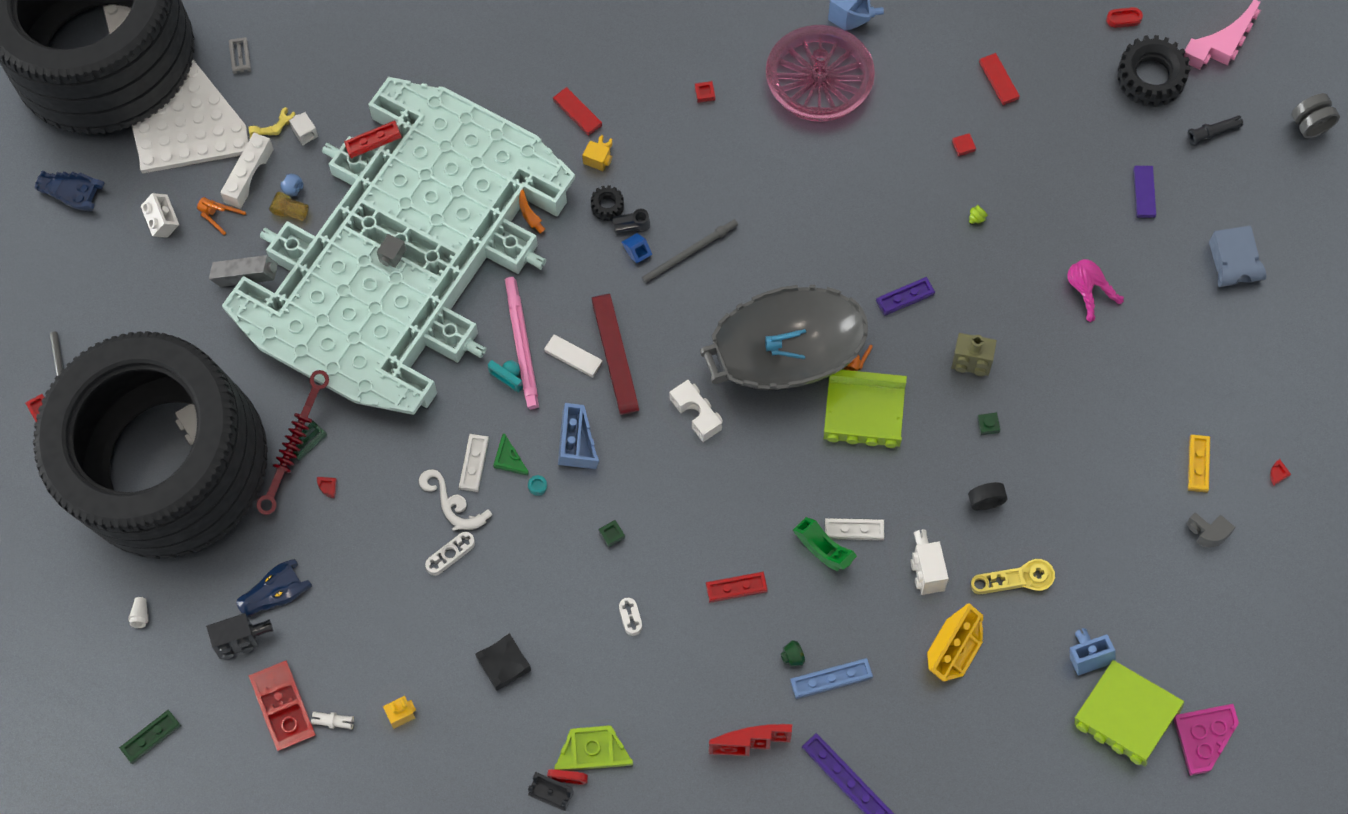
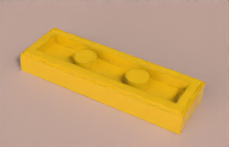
M1191 434L1189 439L1188 491L1208 493L1210 436Z

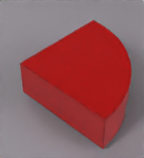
M1280 459L1275 462L1270 472V478L1274 486L1291 475Z
M317 477V484L321 492L330 498H335L337 479Z

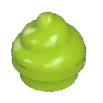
M979 205L970 209L969 223L984 222L988 214Z

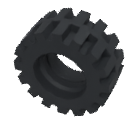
M608 185L607 188L605 186H601V189L597 188L591 197L593 214L597 218L601 217L602 221L604 219L610 221L611 218L613 219V216L621 215V212L624 210L623 194L621 195V191H617L616 187L611 188V185ZM604 199H612L615 201V204L610 208H604L600 205V202Z

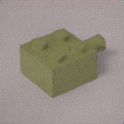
M959 333L951 369L961 373L971 372L977 376H989L997 340L984 338L981 335Z

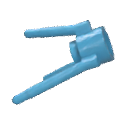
M803 329L776 336H765L766 351H771L772 355L805 359L804 355L779 351L778 349L782 348L783 339L800 336L802 333H806V330Z

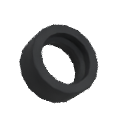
M1000 482L977 486L968 493L971 507L974 510L992 509L1004 504L1008 500L1004 484Z

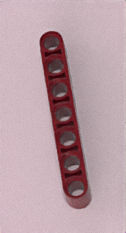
M609 293L591 297L619 413L624 415L639 411L638 401L611 295Z

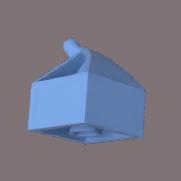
M830 0L828 20L844 31L868 22L875 15L884 14L883 7H871L870 0Z

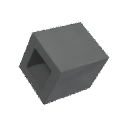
M387 234L377 250L380 263L396 268L406 251L405 242Z

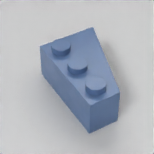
M565 403L562 411L558 465L596 469L599 459L596 455L585 406Z

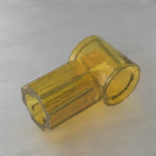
M282 192L275 194L269 207V211L277 216L287 215L302 221L306 219L309 210L307 204L295 201Z

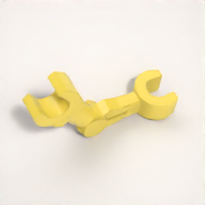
M284 107L281 110L277 124L266 128L249 126L250 138L253 133L259 135H279L284 125H288L290 123L289 120L295 116V112L287 116L288 109Z

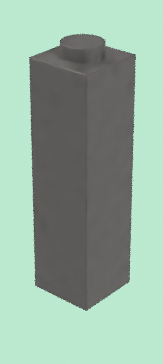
M267 255L212 262L209 279L220 287L237 285L243 276L255 283L275 280L278 263Z

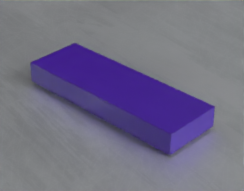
M1134 166L1137 218H1155L1156 202L1153 166Z
M925 277L877 297L876 302L883 315L886 316L935 295V291L928 278Z

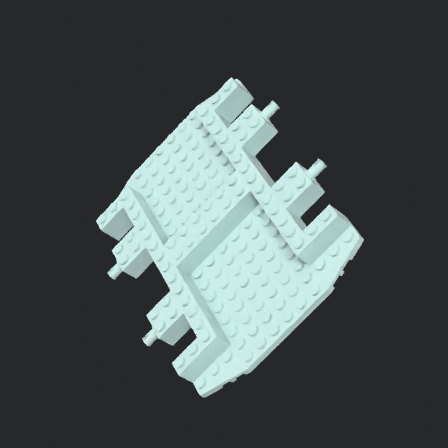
M388 77L368 106L372 119L380 124L385 125L395 120L402 138L380 146L377 151L373 149L352 159L348 154L345 143H343L340 149L330 145V143H326L322 153L332 158L329 163L331 174L352 185L316 236L288 221L278 234L268 228H264L260 233V238L271 243L266 249L268 256L277 262L278 265L289 270V274L275 293L243 276L222 304V307L260 351L309 378L316 370L325 371L329 376V383L326 387L356 404L414 415L421 405L428 408L437 394L433 380L411 369L425 346L457 363L466 351L479 358H482V354L486 352V347L473 341L478 334L476 323L451 310L484 260L488 258L516 274H519L527 262L540 270L546 263L545 258L533 253L538 246L537 236L511 222L520 210L519 195L521 190H524L528 202L557 217L567 203L566 191L574 181L575 174L553 154L550 148H547L537 135L441 86L436 88L424 83L420 85L411 83L408 80ZM387 234L405 242L406 251L396 268L390 265L385 266L378 259L377 250ZM316 375L314 381L322 385L325 382V378L322 375Z

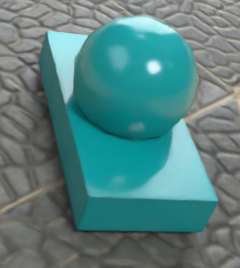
M493 360L488 363V370L491 375L516 392H520L523 389L522 380L517 377L520 373V366L516 361H506L503 366H500Z

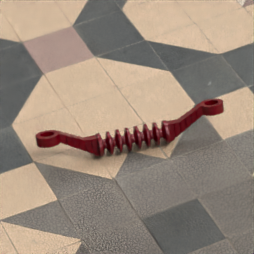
M316 370L311 374L309 381L312 388L301 414H294L298 421H291L295 428H288L292 436L285 435L289 443L282 442L286 450L279 449L283 457L276 456L280 464H273L272 466L277 469L267 494L260 497L257 501V510L263 515H269L276 509L275 493L284 472L291 473V470L287 468V465L294 466L290 458L297 459L293 451H300L296 444H303L299 437H306L302 430H309V427L305 423H312L313 421L308 416L319 390L324 389L329 383V376L323 370ZM322 375L325 378L324 384H315L314 377ZM266 499L272 503V508L268 511L261 508V502Z

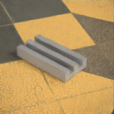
M247 37L229 40L233 74L237 73V71H251ZM242 42L244 44L246 65H243L241 50ZM235 43H237L239 66H236L235 61Z

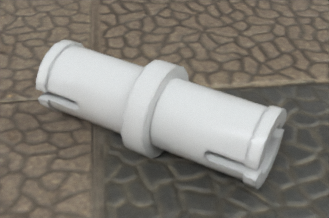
M314 711L312 717L320 719L311 718L312 725L329 726L331 729L335 727L352 729L354 725L345 723L346 721L354 722L353 716L337 715L335 712L327 714Z

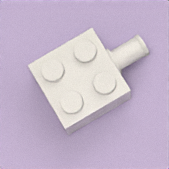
M920 530L915 531L914 536L917 545L915 552L912 553L911 567L913 571L916 570L917 574L915 578L916 588L920 589L921 595L945 591L949 578L940 541L928 543L926 530H921L922 533H920Z

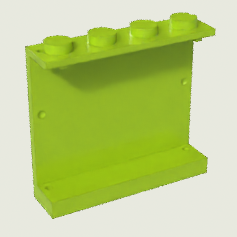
M840 370L829 376L823 439L829 442L846 441L849 444L866 443L868 446L885 445L888 448L900 447L907 376Z
M1112 660L1075 716L1074 724L1081 732H1088L1093 735L1098 742L1112 746L1111 748L1116 753H1123L1130 757L1129 759L1137 765L1142 764L1146 767L1148 758L1176 714H1180L1184 701Z

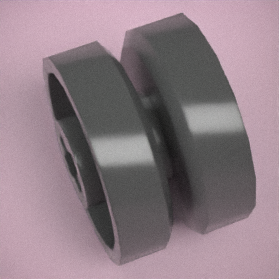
M1325 93L1309 97L1297 105L1291 113L1295 123L1300 125L1299 129L1305 138L1321 135L1331 129L1340 119L1339 113L1335 107H1331L1332 102Z

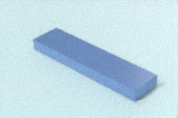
M865 658L791 678L790 682L795 699L873 679L868 659Z

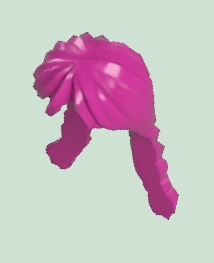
M1083 259L1070 267L1067 274L1068 281L1083 296L1087 309L1086 319L1090 323L1096 318L1092 294L1094 285L1100 286L1105 294L1117 304L1124 302V297L1116 294L1112 286L1106 281L1101 269L1093 261Z

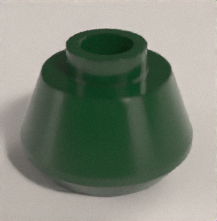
M791 640L783 647V652L780 654L784 664L803 666L805 656L798 641Z

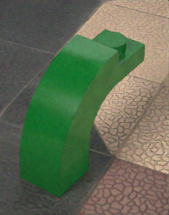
M805 517L793 529L805 547L821 562L835 571L839 569L844 570L849 567L857 557L853 550L835 543L823 531L816 520Z

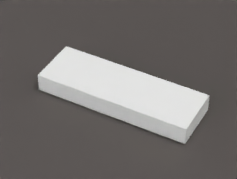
M556 335L552 336L544 348V352L592 378L603 363V360Z
M469 434L459 490L479 491L489 436Z
M825 518V533L831 539L884 540V520Z

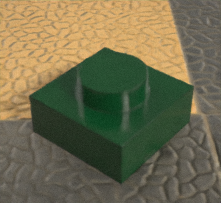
M997 412L978 415L977 419L981 435L1000 433L1001 429Z
M616 520L598 529L608 547L625 538V534Z

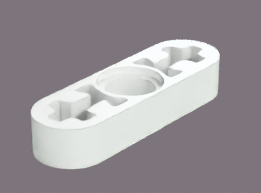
M462 532L430 556L425 563L427 572L430 575L437 576L471 551L475 546L473 535L469 532ZM464 538H465L466 540L469 539V543H470V544H469V545H466V544H463V545H462V543H463V542H462V539H464ZM455 544H457L458 547L460 546V549H461L462 551L459 552V550H458L457 546H455ZM453 549L456 551V554L453 558L445 557V552ZM440 556H442V559L446 562L445 564H443V561L440 560ZM433 562H434L435 564L438 563V567H439V568H438V569H435V568H432V569H431V567H432V566H431V563H433Z

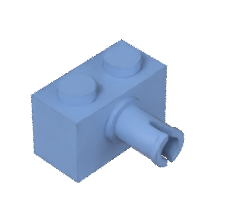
M1082 628L1083 633H1081L1080 629L1075 632V636L1080 644L1070 647V660L1078 676L1108 666L1112 660L1116 661L1115 648L1108 635L1091 640L1086 628Z

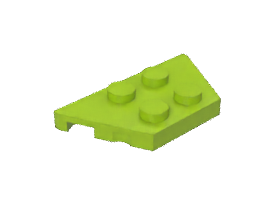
M611 725L573 728L569 731L566 743L563 745L554 769L573 771L633 766V760L629 757Z

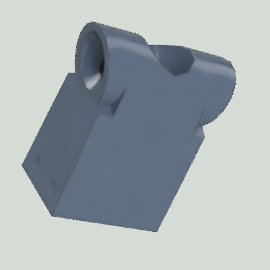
M1251 226L1214 231L1209 244L1218 272L1219 287L1235 285L1238 282L1250 283L1266 280V271L1259 260Z

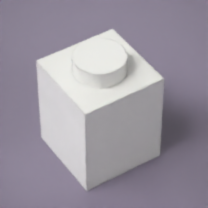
M305 112L297 114L289 120L293 132L302 145L318 137L316 127Z

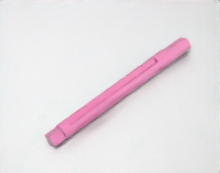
M508 277L505 279L507 300L527 407L532 410L539 408L521 298L516 279Z

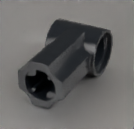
M637 209L630 214L613 216L615 233L631 230L646 231L650 227L649 214L645 209ZM641 218L645 219V220L642 221V222L637 221L638 219H641Z

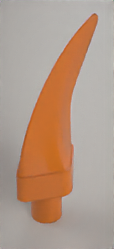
M521 190L519 205L522 215L530 228H535L539 233H542L545 230L540 223L542 220L529 207L525 192Z

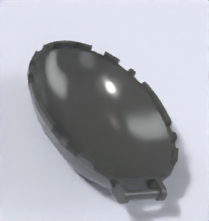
M798 285L786 286L752 297L751 301L745 304H738L736 309L730 314L726 313L718 322V326L712 334L713 344L700 349V354L706 360L712 375L711 381L713 384L731 381L740 386L757 390L797 388L829 377L850 364L865 344L868 334V322L861 306L852 297L847 298L842 295L839 290L827 287V289L815 288V285L798 288ZM798 330H806V333H802L800 336L783 339L782 348L778 349L779 351L804 355L805 359L772 355L771 351H766L765 336H776ZM716 354L722 372H718L712 355Z

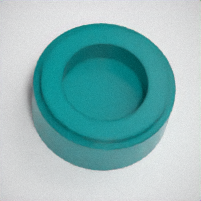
M540 475L531 477L528 481L529 492L535 496L544 494L547 490L546 479Z

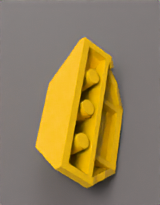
M966 604L946 619L927 652L929 670L942 681L964 676L983 643V614L971 604Z

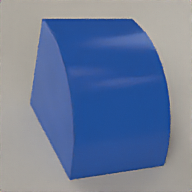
M638 233L622 241L626 252L635 263L652 255L646 239Z

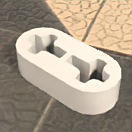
M624 598L619 604L624 629L628 635L636 636L642 630V621L638 607L632 598ZM625 604H629V606H633V607H631V614H630V615H628V612H627L626 609H623V608H625ZM630 619H633L634 624H638L636 630H632L629 627Z

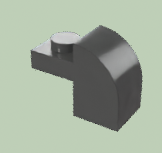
M1194 512L1186 523L1193 533L1200 535L1197 543L1204 547L1221 545L1236 528L1221 514L1210 525Z

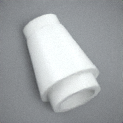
M136 597L134 599L128 618L130 626L134 628H143L148 623L147 603L143 597Z

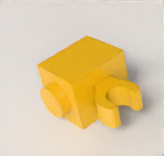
M601 135L598 143L590 140L582 155L583 164L604 171L605 167L609 166L612 160L610 155V148L613 144L612 139L610 138L609 142L603 143L604 136Z
M405 696L383 706L393 729L415 719L413 714L416 711L412 700L407 701Z

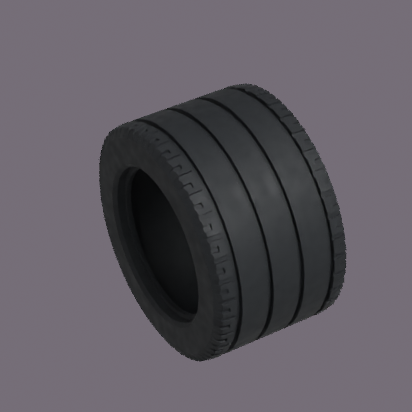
M0 0V64L24 104L38 118L63 131L69 130L72 133L83 134L84 132L95 135L99 132L102 134L106 132L112 133L114 130L120 131L122 128H129L130 125H137L138 122L145 121V118L152 117V114H156L159 109L164 108V105L170 102L171 98L175 97V93H178L179 87L183 86L184 80L187 79V74L190 72V67H192L194 34L188 14L181 0ZM107 5L131 8L123 23L115 31L98 42L74 49L48 47L57 30L69 19L83 11Z
M139 331L136 333L128 332L127 335L120 334L118 337L112 336L111 339H104L102 343L97 342L94 347L90 346L86 352L82 351L80 356L74 357V361L66 364L67 367L60 371L61 374L54 378L55 381L51 383L50 390L46 391V397L42 399L43 404L39 406V414L36 416L37 422L34 425L36 431H34L33 435L35 437L33 440L35 448L33 449L35 462L37 463L36 466L47 491L59 506L115 547L125 552L148 558H177V555L181 557L185 556V554H193V551L198 552L202 548L209 547V544L216 543V540H221L225 534L231 532L232 528L238 526L237 523L243 520L242 517L248 514L249 507L253 506V501L257 499V493L261 490L260 486L264 482L262 478L265 477V469L267 468L265 461L267 460L268 447L266 446L265 430L257 410L230 377L197 346L179 337L166 333L160 334L159 332L145 331L143 333ZM177 402L194 405L197 416L196 436L189 455L179 469L169 478L151 488L135 492L115 491L110 474L111 457L114 446L127 425L141 413L158 405Z

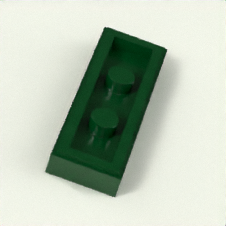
M168 709L121 745L119 749L130 763L133 764L180 728L181 725Z

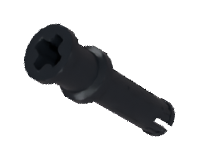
M1238 115L1212 125L1203 124L1200 128H1191L1187 132L1188 139L1192 145L1204 139L1210 140L1214 135L1242 127L1243 119H1240L1241 116Z

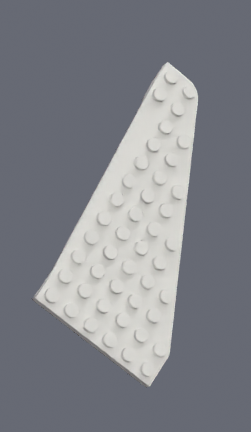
M119 5L103 6L110 34L123 23L131 8ZM192 60V67H190V72L187 74V79L184 80L183 86L179 87L180 90L178 93H175V97L171 98L170 102L165 104L164 108L159 109L156 114H152V117L145 118V121L138 122L137 125H132L142 173L241 156L249 142L248 131L244 122L194 60Z

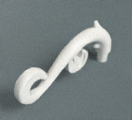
M426 470L420 475L419 485L424 491L432 492L437 490L436 485L431 486L428 484V480L431 477L439 480L441 507L446 518L451 524L455 525L452 530H473L479 528L492 516L488 509L481 515L469 516L470 519L456 516L451 507L456 505L455 511L457 513L463 512L467 506L465 498L460 495H453L448 498L444 478L437 470Z

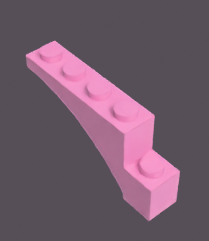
M1253 0L1242 16L1223 30L1203 38H1191L1184 57H1189L1188 65L1201 70L1203 64L1207 65L1210 58L1225 65H1228L1231 59L1235 60L1239 50H1236L1237 47H1242L1246 39L1244 36L1245 32H1250L1254 24L1251 23L1252 19L1256 20L1261 11L1258 9L1260 1Z

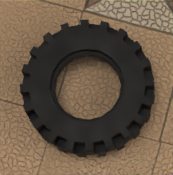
M1147 35L1144 36L1143 41L1137 38L1134 40L1133 45L1129 44L1126 51L1122 54L1117 70L1119 71L1117 80H1121L1119 86L1121 89L1126 88L1125 95L1127 97L1132 95L1134 96L1133 101L1136 103L1138 100L1144 101V106H1147L1148 102L1153 103L1154 107H1158L1159 102L1167 105L1170 99L1174 101L1177 99L1178 94L1181 95L1189 77L1190 66H1188L1189 57H1184L1185 50H1179L1177 42L1171 44L1168 42L1169 38L1167 37L1164 40H1160L1159 35L1149 39ZM1144 61H1157L1168 69L1169 79L1159 85L1148 84L1137 75V66Z

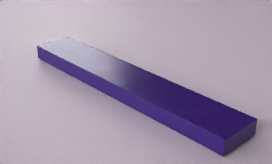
M817 733L802 745L801 748L864 814H894Z

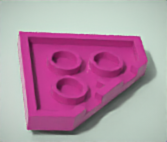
M1234 704L1178 714L1174 717L1190 776L1210 772L1239 724Z

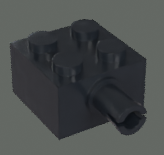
M245 613L206 626L212 648L219 659H230L234 657V654L251 652L255 647H258L257 636L273 632L270 619L252 625Z

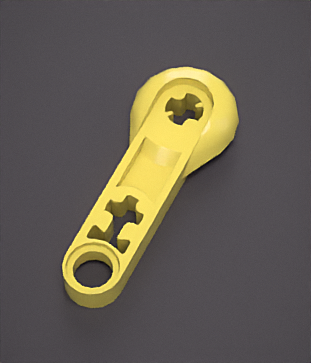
M1033 559L1020 568L976 575L972 578L971 589L976 594H987L1022 587L1034 591H1043L1053 584L1055 571L1047 561ZM1036 571H1040V573H1043L1041 579H1037V576H1033L1035 575ZM997 577H1000L1001 580H1004L1002 582V585H999L998 582H995ZM988 578H990V582H995L991 584L990 588ZM977 580H982L986 586L983 589H977L974 583Z

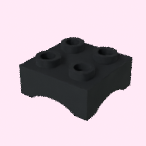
M510 633L495 644L475 653L477 660L496 691L531 671L528 661L521 653Z

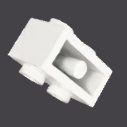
M152 193L141 205L152 236L168 238L179 226L168 195Z

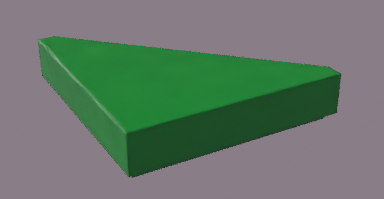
M503 433L493 467L528 476L529 471L506 434Z

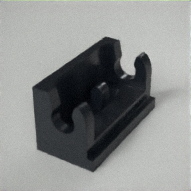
M537 772L534 773L533 782L528 787V796L563 811H566L574 793L572 787Z

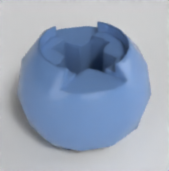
M287 174L284 181H281L280 188L286 196L295 197L300 189L303 188V181L296 174Z

